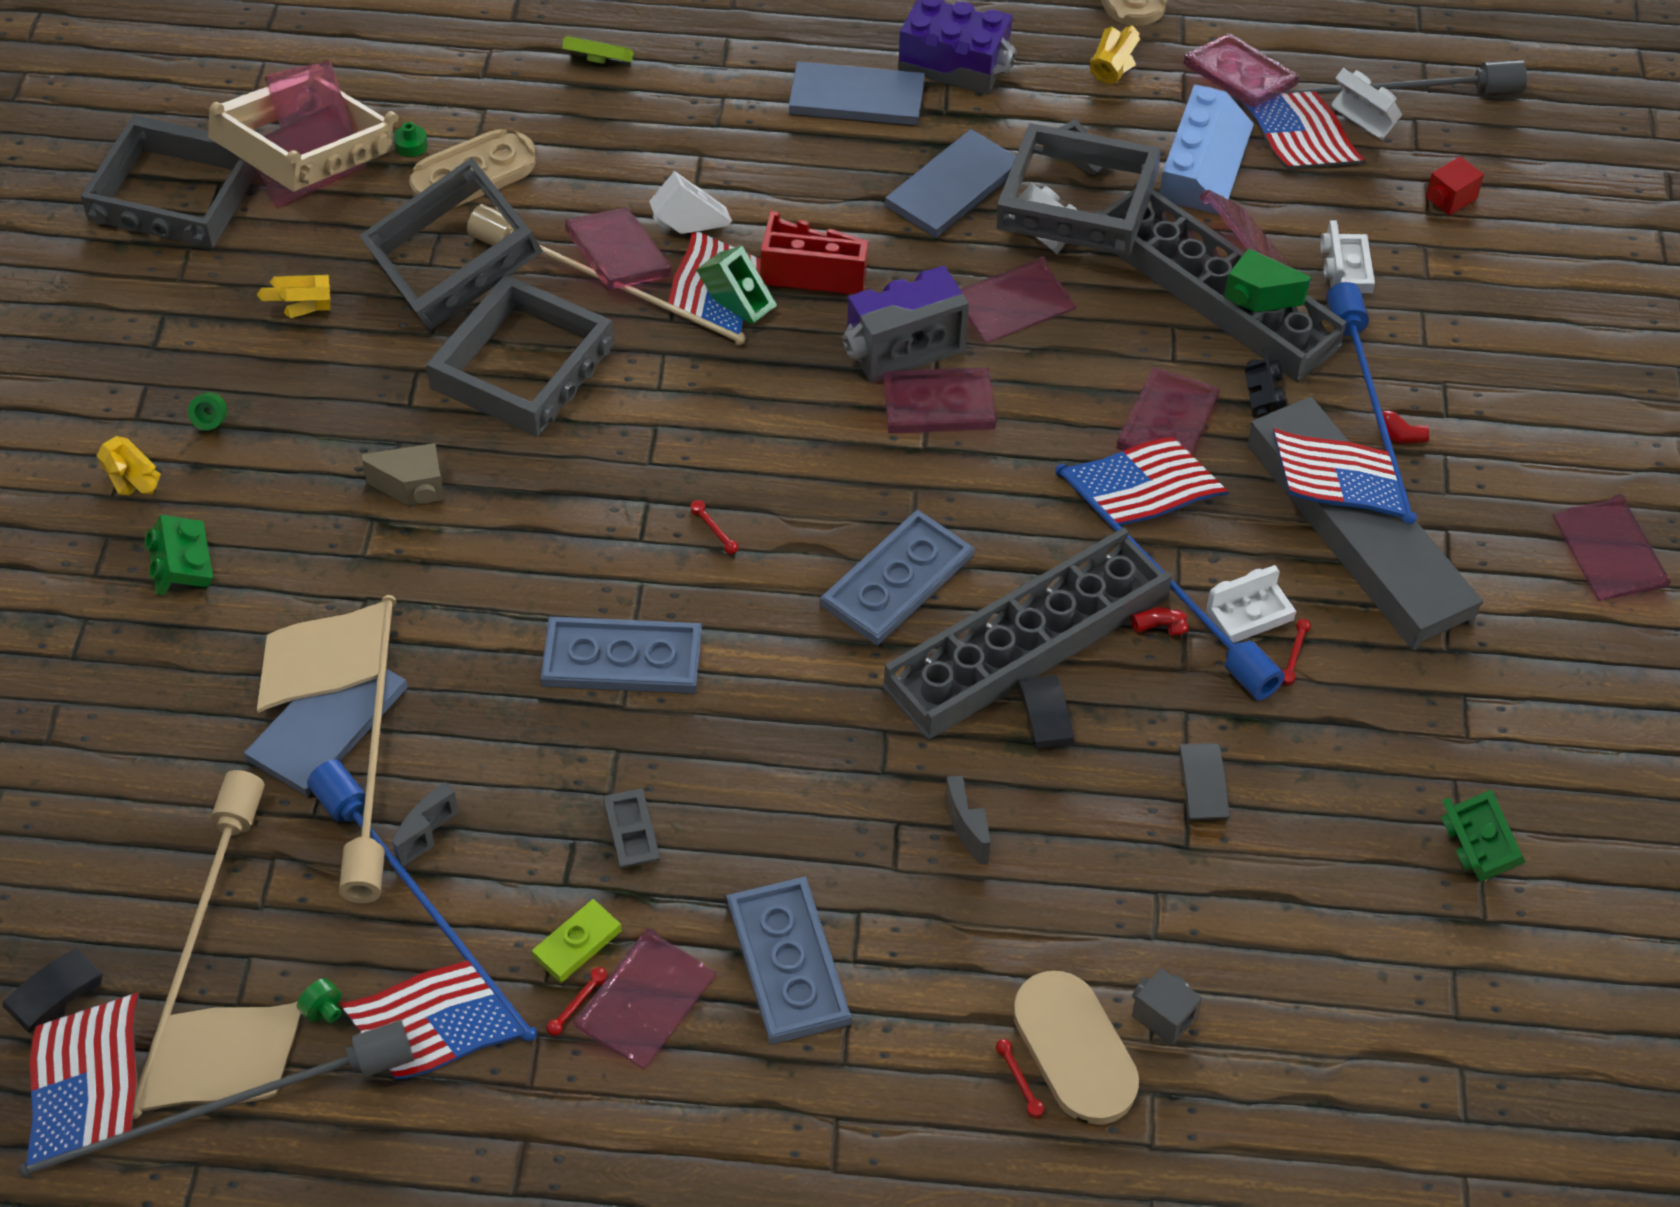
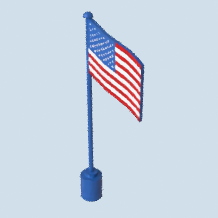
M1352 282L1338 283L1329 289L1326 301L1329 310L1347 322L1344 336H1352L1386 451L1347 441L1301 436L1273 428V435L1288 493L1317 503L1364 508L1400 517L1404 523L1410 525L1416 522L1417 514L1411 511L1358 334L1367 327L1369 317L1360 288Z
M1174 437L1144 442L1101 460L1070 467L1066 464H1059L1055 468V474L1058 477L1063 476L1115 532L1122 529V525L1156 518L1198 500L1229 495V491ZM1128 534V538L1143 552V554L1162 573H1165L1163 569ZM1171 580L1170 589L1229 649L1226 654L1225 668L1256 700H1263L1272 695L1283 683L1285 678L1284 672L1253 641L1234 644L1191 598Z
M329 760L322 763L308 777L307 786L336 822L356 820L362 828V814L364 812L366 793L339 760ZM370 827L369 838L374 839L383 846L386 860L466 960L465 962L421 973L375 995L339 1003L360 1033L402 1019L415 1061L389 1069L396 1080L432 1072L481 1048L521 1037L524 1041H533L537 1036L536 1028H530L384 842Z

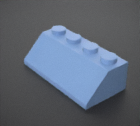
M1194 84L1163 169L1159 192L1176 205L1222 216L1224 215L1254 124L1226 91Z

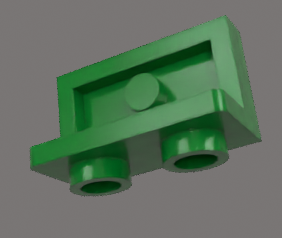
M160 514L153 529H148L145 536V549L149 551L151 559L149 577L151 580H154L156 594L165 595L171 583L208 588L213 580V573L204 522Z
M1492 789L1456 805L1453 804L1450 797L1442 800L1447 813L1442 815L1441 818L1450 837L1452 838L1457 835L1459 837L1462 847L1456 849V852L1466 872L1473 869L1480 882L1526 863Z

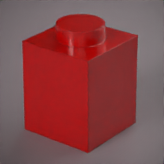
M1459 156L1432 172L1425 197L1450 216L1477 199L1484 174Z

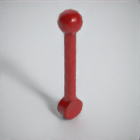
M693 501L691 503V513L695 516H700L724 544L726 553L730 555L735 554L739 549L737 542L730 540L707 514L703 501Z
M1300 619L1296 623L1298 632L1287 667L1283 670L1285 678L1282 684L1285 686H1290L1295 681L1294 668L1304 635L1311 629V623L1307 619Z
M594 968L590 974L591 980L557 1019L550 1020L547 1023L546 1030L549 1035L558 1036L561 1034L565 1021L596 985L600 986L606 983L607 972L604 968Z
M1000 1039L995 1045L996 1052L1004 1056L1028 1103V1116L1033 1119L1042 1117L1044 1104L1034 1098L1011 1053V1042L1007 1039Z

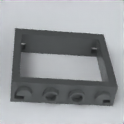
M133 115L81 194V200L88 221L213 249L260 170L208 138V131ZM143 150L232 170L204 218L113 198Z
M1029 123L997 203L996 229L1130 256L1159 173L1161 148ZM1033 154L1141 174L1126 218L1120 219L1016 198ZM1009 214L1015 215V219L1008 218ZM1117 236L1124 237V241L1117 240Z
M472 157L359 235L429 332L494 287L505 274L510 276L543 252L531 230ZM481 189L513 229V232L418 298L386 255Z
M505 274L426 364L430 389L538 437L549 422L553 423L555 421L557 413L566 402L569 403L574 398L578 387L583 381L593 375L597 364L602 358L610 354V349L615 341L612 320ZM516 308L585 338L532 402L462 371Z

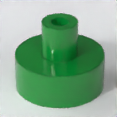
M405 122L394 133L395 150L401 156L417 157L422 155L428 148L426 131L413 122Z
M213 392L199 394L191 400L188 406V417L191 423L201 430H213L221 425L227 417L228 411L225 401Z
M328 978L319 979L309 985L300 995L297 1001V1009L309 1022H317L325 1018L329 1023H333L342 1013L337 1007L341 999V991Z

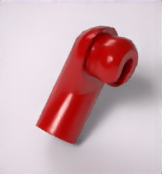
M1386 410L1382 412L1390 440L1393 443L1409 444L1426 443L1429 441L1430 432L1428 425H1409L1394 411Z
M1156 607L1133 614L1130 618L1131 625L1136 633L1166 624L1171 636L1180 635L1189 630V625L1186 622L1188 617L1182 610Z

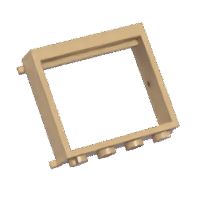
M314 65L308 72L222 104L214 102L209 109L208 138L294 192L390 152L393 123L398 121V115L389 111L384 118L319 78V76L323 75V70ZM311 107L350 131L353 135L301 155L295 150L285 151L253 129Z

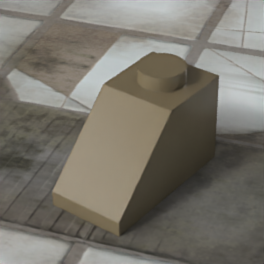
M435 443L362 454L367 484L408 506L445 500Z

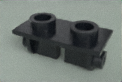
M1267 348L1263 349L1265 359H1252L1244 369L1249 392H1253L1249 393L1252 415L1257 419L1289 406L1283 386L1279 387L1278 385L1279 381L1284 380L1278 360H1271Z

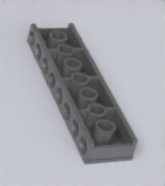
M1138 181L1135 183L1134 189L1105 211L1102 212L1098 209L1094 213L1125 219ZM1154 189L1152 190L1149 199L1152 208L1147 205L1130 256L1115 253L1117 256L1263 359H1265L1263 349L1267 348L1271 360H1278L1282 372L1297 383L1343 346L1342 339L1347 322L1308 295L1303 304L1308 310V315L1299 312L1296 307L1253 312L1225 299L1228 275L1245 252ZM1165 211L1174 215L1176 218L1174 223L1167 220ZM1191 229L1200 233L1203 243L1193 238ZM1117 236V240L1124 241V237ZM1216 247L1224 249L1228 257H1220ZM1322 320L1330 322L1335 331L1329 334L1324 329Z
M1312 396L1251 421L1247 447L1412 651L1419 648L1420 642L1464 622L1468 625L1475 622L1483 600L1417 521L1409 525L1404 523L1400 517L1364 508L1317 503L1288 493L1273 435V428L1301 436L1349 442Z
M1123 527L885 664L882 689L929 741L1018 688L1019 680L1037 677L1131 621V615L1149 610L1170 597L1169 590L1172 575L1168 571L1162 573L1128 538L1129 531ZM1118 543V545L1116 546V548H1115L1112 552H1110L1109 554L1106 555L1107 551H1108L1114 544ZM1089 560L1085 567L1081 570L1078 569L1083 562ZM1060 577L1052 587L1047 589L1048 585L1055 578ZM1030 594L1027 600L1023 602L1021 605H1019L1018 602L1024 596ZM1000 611L998 616L993 621L986 624L993 614ZM970 629L962 639H957L962 632ZM939 647L931 657L925 659L931 650ZM908 665L900 675H895L901 667Z

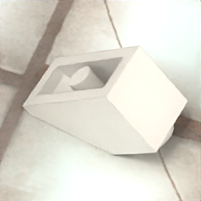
M675 171L649 201L654 213V220L663 228L668 230L672 227L680 234L727 227L732 222L724 205Z

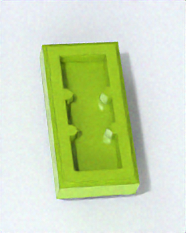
M569 36L564 37L562 49L587 54V61L605 64L606 58L632 63V49Z
M592 899L532 950V957L558 982L562 983L622 932L621 923Z

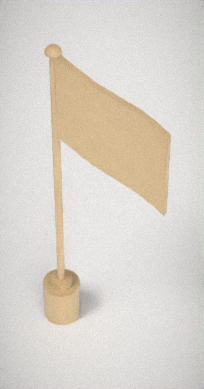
M392 595L384 596L380 603L348 614L297 623L268 634L257 704V712L260 713L288 701L339 692L377 679L361 837L355 838L344 845L339 884L340 896L354 903H370L377 900L381 895L385 850L381 844L369 837L392 607L397 604L396 598Z
M232 770L227 772L224 777L211 815V820L223 834L137 1086L133 1119L139 1118L142 1115V1111L182 1104H208L283 1077L302 1015L297 1009V1002L273 1007H217L171 1015L231 835L236 836L251 829L265 787L264 782L252 773ZM279 1089L238 1103L263 1100L276 1096Z

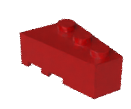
M770 210L761 247L760 277L765 285H772L774 287L840 292L846 295L857 294L864 291L869 241L832 229H828L827 233L809 228V222L800 219L797 224L780 219V213Z

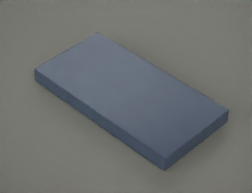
M797 62L789 102V114L918 126L925 73Z
M970 129L885 197V206L937 238L1007 180L1016 156Z
M917 509L820 597V606L878 646L974 556V547Z
M549 616L541 672V686L696 694L702 623Z
M386 669L382 715L408 688L404 678ZM377 679L339 692L293 700L244 752L246 761L308 797L312 793L307 786L310 774L326 761H341L373 726Z
M806 876L727 895V905L769 1044L772 1045L851 1025L852 1017Z

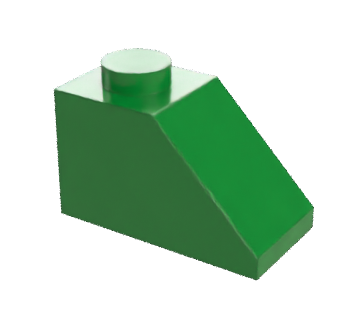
M743 246L719 252L696 269L713 300L749 324L755 323L777 306Z
M1248 248L1228 275L1224 298L1253 312L1302 306L1306 301L1311 277Z

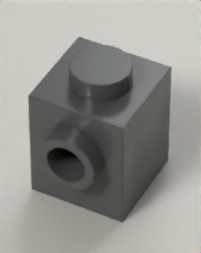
M1161 968L1152 979L1148 977L1143 978L1132 994V997L1135 999L1132 1017L1173 1046L1197 1018L1202 997L1191 990L1184 979L1177 975H1171Z

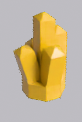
M1133 25L1124 28L1121 34L1114 27L1104 29L1097 51L1090 60V72L1097 80L1113 84L1118 82L1124 72L1136 66L1130 53L1140 38L1138 36L1139 32Z
M329 275L274 276L270 280V284L273 287L261 288L257 293L261 301H298L286 305L284 314L290 318L314 311L330 310Z
M115 436L103 443L97 454V459L101 468L109 475L118 494L130 496L137 488L143 494L153 495L161 475L155 470L156 466L128 438Z

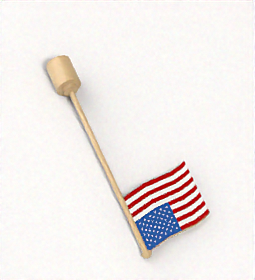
M483 204L478 205L473 210L467 224L469 236L491 246L513 232V229L497 210ZM698 231L691 232L688 250L673 278L668 303L540 245L543 250L542 254L735 340V344L738 346L743 345L746 341L745 334L741 332L744 320L713 300L696 269L717 253L734 248ZM748 254L760 275L761 259Z

